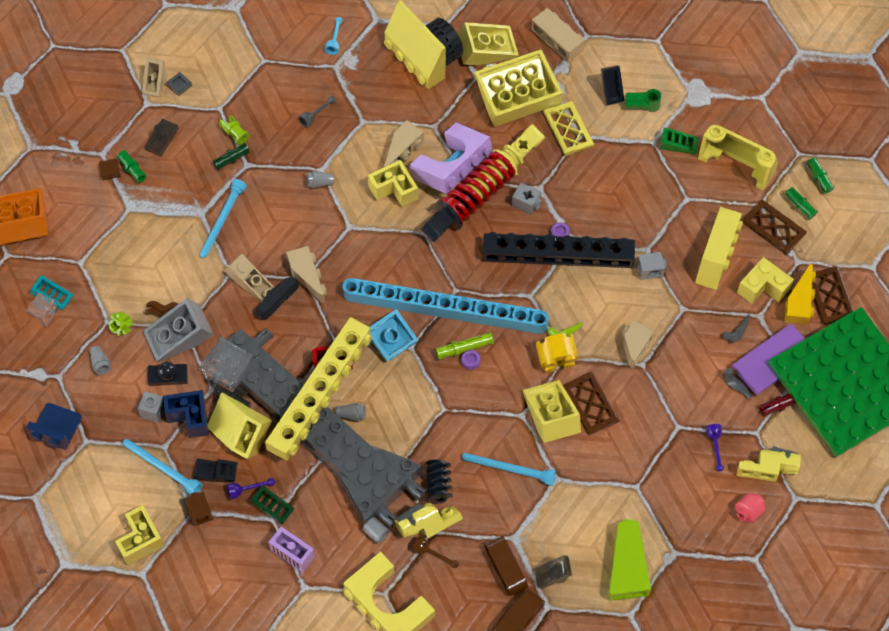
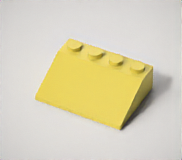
M400 0L384 32V43L389 50L391 49L395 53L399 61L405 63L408 71L417 76L419 83L430 89L445 79L446 47Z
M542 50L490 66L474 73L494 127L561 104L563 93Z

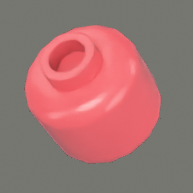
M747 493L736 503L735 509L741 521L754 523L765 512L766 507L765 501L760 495Z

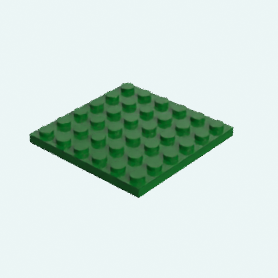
M862 307L768 361V365L836 458L889 427V343Z

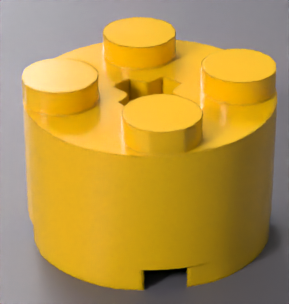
M566 333L555 334L544 338L545 342L541 344L540 340L536 343L541 368L545 369L546 373L554 372L557 370L556 367L564 366L565 369L572 368L579 359L572 334H570V337H567Z

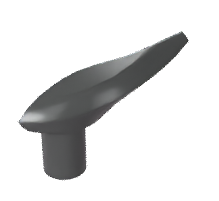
M748 314L734 333L725 331L723 339L732 340L733 343L739 341L748 326L750 315Z
M727 368L725 373L722 374L725 381L733 389L743 393L750 399L752 396L746 386L733 375L731 368Z

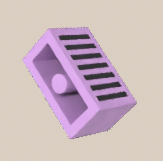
M280 527L269 541L272 552L302 573L315 558L312 547L283 527Z

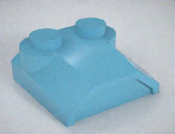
M397 309L370 326L372 336L370 342L374 344L386 362L419 341Z

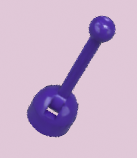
M711 424L706 426V433L709 438L714 440L717 459L716 470L721 472L724 466L721 464L718 438L722 435L721 424Z
M270 478L268 481L241 487L238 483L227 484L230 500L236 499L241 496L242 491L261 487L262 485L274 486L276 481Z

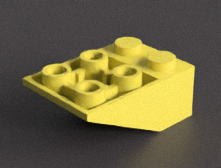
M221 393L208 423V428L230 450L249 459L258 454L272 420L230 396Z

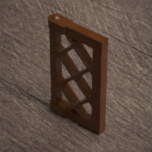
M763 199L742 221L786 254H789L807 234L806 230ZM764 208L771 214H761L760 211ZM753 218H759L760 226H758L751 220ZM762 218H772L773 225H763ZM775 218L779 219L786 225H776ZM790 228L798 234L796 236H791ZM763 229H774L775 237ZM777 229H787L788 236H778ZM779 240H789V244L785 246Z
M835 266L815 271V278L823 280L819 287L816 285V282L812 283V289H815L814 299L823 325L834 323L852 313L854 309L839 267ZM835 274L838 283L829 279L828 276ZM825 281L835 286L832 293L822 289ZM837 287L840 288L844 299L834 295ZM819 291L829 296L826 303L822 302ZM831 298L841 302L838 309L827 305ZM843 304H845L848 309L847 313H842L839 311ZM825 308L834 312V316L827 317Z
M593 372L584 374L563 385L578 410L580 420L589 436L620 421ZM591 380L595 389L584 386V383ZM574 387L580 388L577 397L571 391ZM582 389L593 392L591 401L580 398ZM595 393L599 394L604 405L593 402ZM578 401L589 404L587 413L582 411ZM591 405L602 408L600 417L589 414ZM605 409L608 410L612 418H602ZM587 417L598 420V424L591 427Z

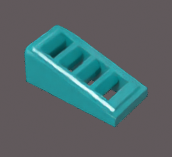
M40 275L30 290V294L61 310L65 309L74 296L71 292ZM45 286L43 292L40 291L41 287ZM51 289L52 291L48 296L46 293ZM58 292L59 294L56 299H53L54 294ZM62 295L66 296L62 303L58 302Z

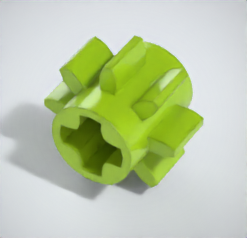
M124 311L110 316L112 320L108 324L111 332L117 333L118 336L131 332L129 327L133 323L130 315L124 314Z

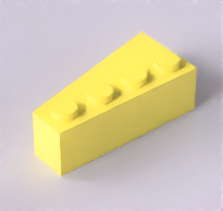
M720 207L695 281L696 284L717 290L723 271L727 272L730 260H727V258H731L734 247L731 246L732 244L736 245L739 234H736V231L740 232L743 224L740 221L742 213Z

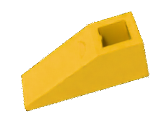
M813 264L808 266L785 304L784 322L808 324L810 318H813L814 307H811V300H814L815 289H812V283L815 282L816 272L813 271Z

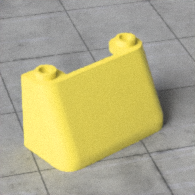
M718 125L710 126L703 136L699 160L705 163L712 157L719 160L723 153L754 168L751 176L757 179L756 187L763 191L765 190L778 165L777 158L771 150Z

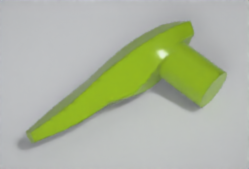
M583 322L569 328H564L559 332L550 327L547 333L549 335L566 333V336L569 337L570 334L575 333L582 326Z

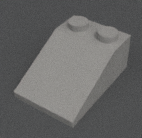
M187 298L143 330L157 362L196 347L214 335L200 305Z

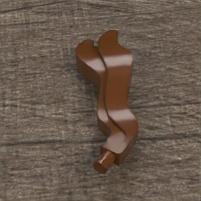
M150 301L146 303V307L149 309L145 310V314H152L161 318L177 306L178 303L171 302L167 305H162L157 301Z

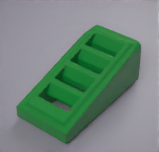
M664 127L660 149L696 155L699 137ZM689 142H693L692 148L689 147Z

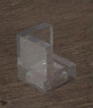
M40 293L37 294L27 309L28 314L39 318L45 327L58 311L55 300Z

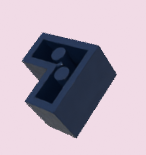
M203 390L163 396L168 423L186 420L189 438L209 435Z

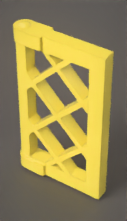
M573 101L543 110L565 156L594 147V143ZM570 109L573 116H570L563 112L565 110ZM552 114L559 115L557 121H553ZM561 116L571 120L568 126L558 123ZM573 121L577 123L580 131L570 127ZM556 126L566 129L564 136L560 135ZM568 131L578 134L576 140L566 137ZM580 135L584 137L586 142H578ZM564 141L572 143L573 146L567 148Z

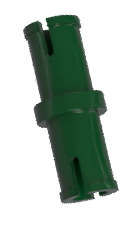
M244 142L232 150H227V153L214 159L213 163L219 171L230 163H236L237 159L250 153V150Z

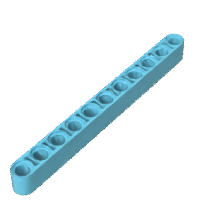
M355 278L346 279L343 283V295L349 302L542 334L548 328L549 317L543 310ZM367 292H374V294H372V295H368V294H366V293H367ZM386 295H392L393 297H391V298H386L385 296H386ZM405 298H410V299H412V300H410V301H405L404 299H405ZM428 301L430 304H423V302ZM447 304L449 307L444 308L442 305ZM460 308H467L468 310L462 311ZM479 311H486L487 313L481 314ZM499 314H504V315H506V316H505V317H499L498 315H499ZM523 317L524 320H518L517 318ZM541 320V321H543L544 323L539 324V323H536L535 321Z

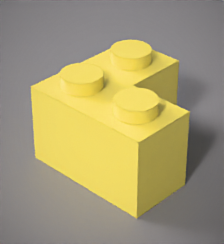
M401 160L368 175V187L376 200L394 193L402 207L418 200V187Z
M763 257L740 282L737 293L751 304L763 292L767 293L777 302H780L790 291L794 279Z
M143 505L125 514L133 532L115 540L127 566L164 547L161 537Z

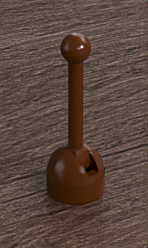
M420 536L417 538L412 551L418 554L429 552L450 563L453 568L459 566L457 560H451L429 548L428 542Z

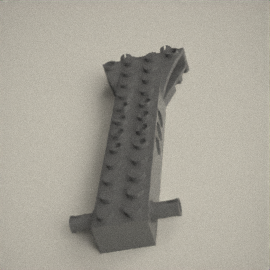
M264 328L255 338H251L240 329L213 353L214 362L220 369L209 377L208 380L212 385L215 384L214 387L217 388L226 378L230 377L279 422L304 385L262 348L267 341L273 338L270 330L268 331L267 328ZM307 403L305 406L312 407L315 404ZM322 408L318 421L310 426L308 436L300 442L338 476L364 525L372 517H379L389 528H392L394 526L392 523L396 524L395 520L398 517L387 508L406 489L418 501L422 499L420 496L424 497L427 492L415 481L422 475V465L413 462L411 459H406L392 452L369 445L330 408ZM298 418L295 420L296 423H301L304 421V419Z

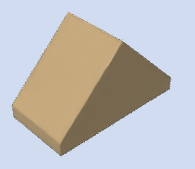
M146 58L142 93L154 96L161 95L168 76L165 61Z

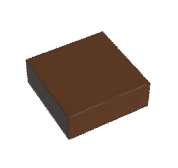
M117 158L99 162L102 180L121 177Z

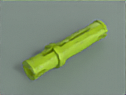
M491 332L463 341H452L451 344L435 348L438 360L454 355L456 357L465 351L494 344Z

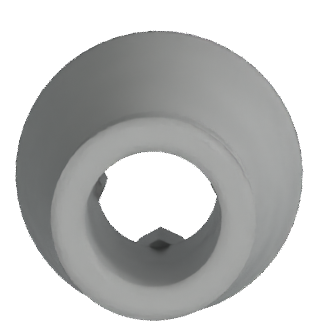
M314 170L307 172V187H312L313 189L334 184V174Z
M93 346L89 350L93 371L98 375H104L111 370V361L103 353L100 346Z
M360 402L337 406L336 415L340 418L360 422V420H365L366 406Z

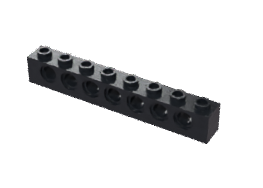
M490 232L484 233L483 262L633 268L635 262V240L629 238L611 239L609 237L592 238L590 236L573 237L570 235L563 237L550 234L540 236L535 234L517 235L515 233L498 234ZM518 246H523L524 249H519V248H517V247H518Z

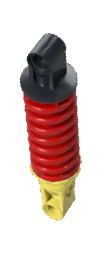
M532 124L513 144L504 145L502 150H492L488 158L484 159L481 165L475 167L474 171L470 172L467 178L461 181V184L456 185L454 190L448 193L447 197H443L435 203L437 214L426 222L421 230L433 243L449 227L460 230L463 226V220H469L470 214L473 215L477 212V208H482L483 201L488 202L490 195L494 196L497 194V189H502L504 183H508L518 175L517 167L523 164V157L538 146L545 136Z

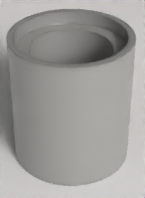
M376 517L369 519L362 529L377 544L382 542L390 531Z

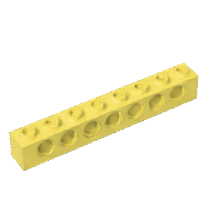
M351 317L349 318L266 440L265 444L268 451L288 461L290 456L293 457L296 454L298 444L301 440L306 439L309 433L308 429L312 424H316L322 408L325 409L328 406L333 392L336 393L339 390L343 377L349 375L353 362L359 360L363 347L369 345L372 339L370 327ZM350 341H355V342H356V343L353 344V345L348 344V342H350ZM340 356L346 357L344 360L337 359ZM328 372H335L332 376L327 375ZM319 387L325 388L323 391H317L316 389ZM307 403L315 404L312 407L305 406ZM298 418L304 419V421L301 423L295 422V420ZM287 434L293 435V437L290 439L284 438V436Z

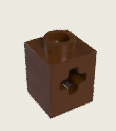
M195 492L185 498L194 527L213 520L204 492Z

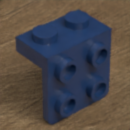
M47 403L37 423L29 421L26 429L33 440L48 443L54 448L59 447L67 450L82 420V416L69 409Z

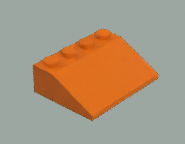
M42 187L0 196V246L49 235Z

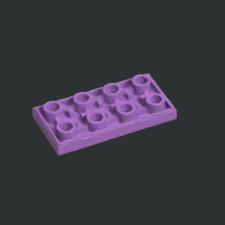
M789 324L734 363L732 368L755 395L758 396L779 381V378L768 365V361L805 340V338L792 324Z

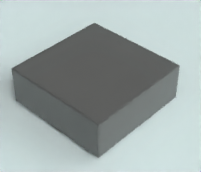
M181 72L166 82L167 86L178 96L192 86V82Z

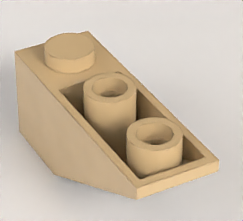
M408 120L394 132L384 167L399 160L402 162L407 161L411 153L423 145V132Z
M308 246L286 252L292 277L297 279L321 303H325L324 296L327 295L325 285H321L319 279H322L319 268L315 269L314 263H316L314 252L310 253Z
M243 254L237 256L224 269L236 284L260 302L274 288Z

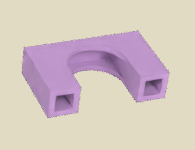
M459 123L453 124L445 132L446 144L451 149L463 151V155L450 162H439L421 154L410 164L412 179L447 194L491 153L490 136Z

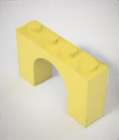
M379 552L343 583L345 596L350 601L354 600L358 604V610L364 616L367 614L372 619L370 622L378 631L380 629L382 631H419L435 617L434 608L422 596L404 611L396 614L384 613L375 606L372 600L375 590L395 573L394 565L382 552Z

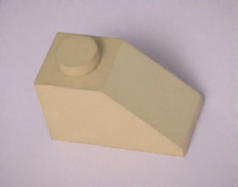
M633 321L630 326L627 325L622 333L624 336V350L629 366L634 369L652 341L654 334L653 330L636 321Z

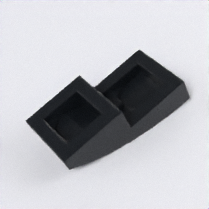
M197 458L194 479L208 482H235L238 462L218 459L216 462Z

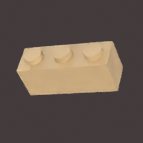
M546 8L532 19L531 30L567 62L583 51L585 41L583 37L574 32L570 25L564 23L555 12Z

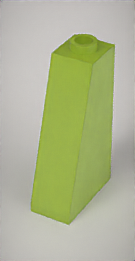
M625 519L618 523L608 595L609 601L648 597L650 595L651 586L638 520Z

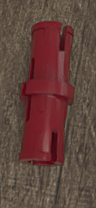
M790 394L782 397L777 396L773 401L759 405V409L761 412L764 411L762 415L766 417L776 411L782 412L786 407L796 404Z

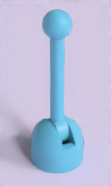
M341 17L335 19L336 27L333 39L327 41L325 45V52L330 55H336L339 52L340 47L336 38L339 25L342 23Z

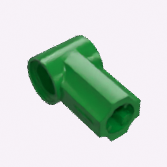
M650 89L647 92H628L625 95L626 109H646L649 112H656L661 106V93L657 89Z

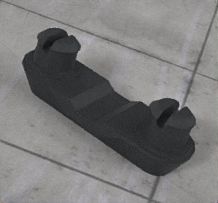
M288 277L275 286L257 306V316L263 320L268 319L298 289L299 283L297 279Z

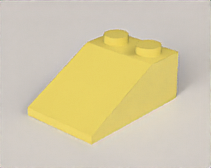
M465 22L457 31L463 45L464 52L461 57L465 65H483L519 56L510 26Z
M560 380L523 390V395L534 424L544 443L581 433L580 414Z

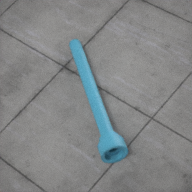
M239 179L233 180L230 186L231 194L200 252L202 258L207 257L237 197L244 193L247 185Z
M129 439L123 440V446L185 486L184 488L188 494L201 491L203 484L198 480L187 479Z
M468 453L462 455L464 461L538 478L545 482L546 485L553 486L556 470L539 471Z

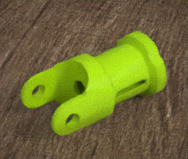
M229 116L230 123H225L222 119L219 120L220 127L229 136H232L238 145L249 140L250 134L241 128L240 123L233 116Z

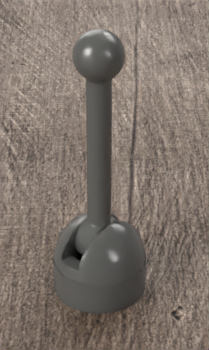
M331 96L325 104L313 113H302L298 116L300 123L305 128L311 126L314 122V116L329 104L335 103L336 98Z

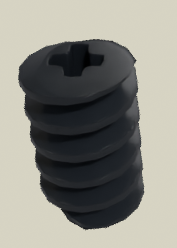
M439 459L426 461V472L428 473L426 478L428 481L427 487L429 488L427 491L429 496L427 501L431 504L445 503L447 499L453 497L452 493L447 492L452 490V486L446 485L452 482L451 478L446 477L452 474L451 470H446L451 467V463Z

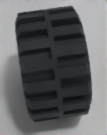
M438 17L426 25L429 31L446 47V66L463 55L464 50L461 39L456 30L447 21Z

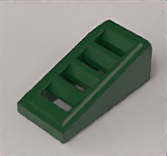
M263 485L249 502L255 509L281 525L285 523L295 509ZM262 495H263V496H265L266 498H265L264 501L261 503V502H259V499H260V498L262 497ZM269 499H270V500H272L273 502H272L271 505L267 508L265 505H266V503H267V502L269 501ZM276 504L280 505L274 513L272 511L273 507ZM285 508L286 511L282 517L278 516L280 511Z

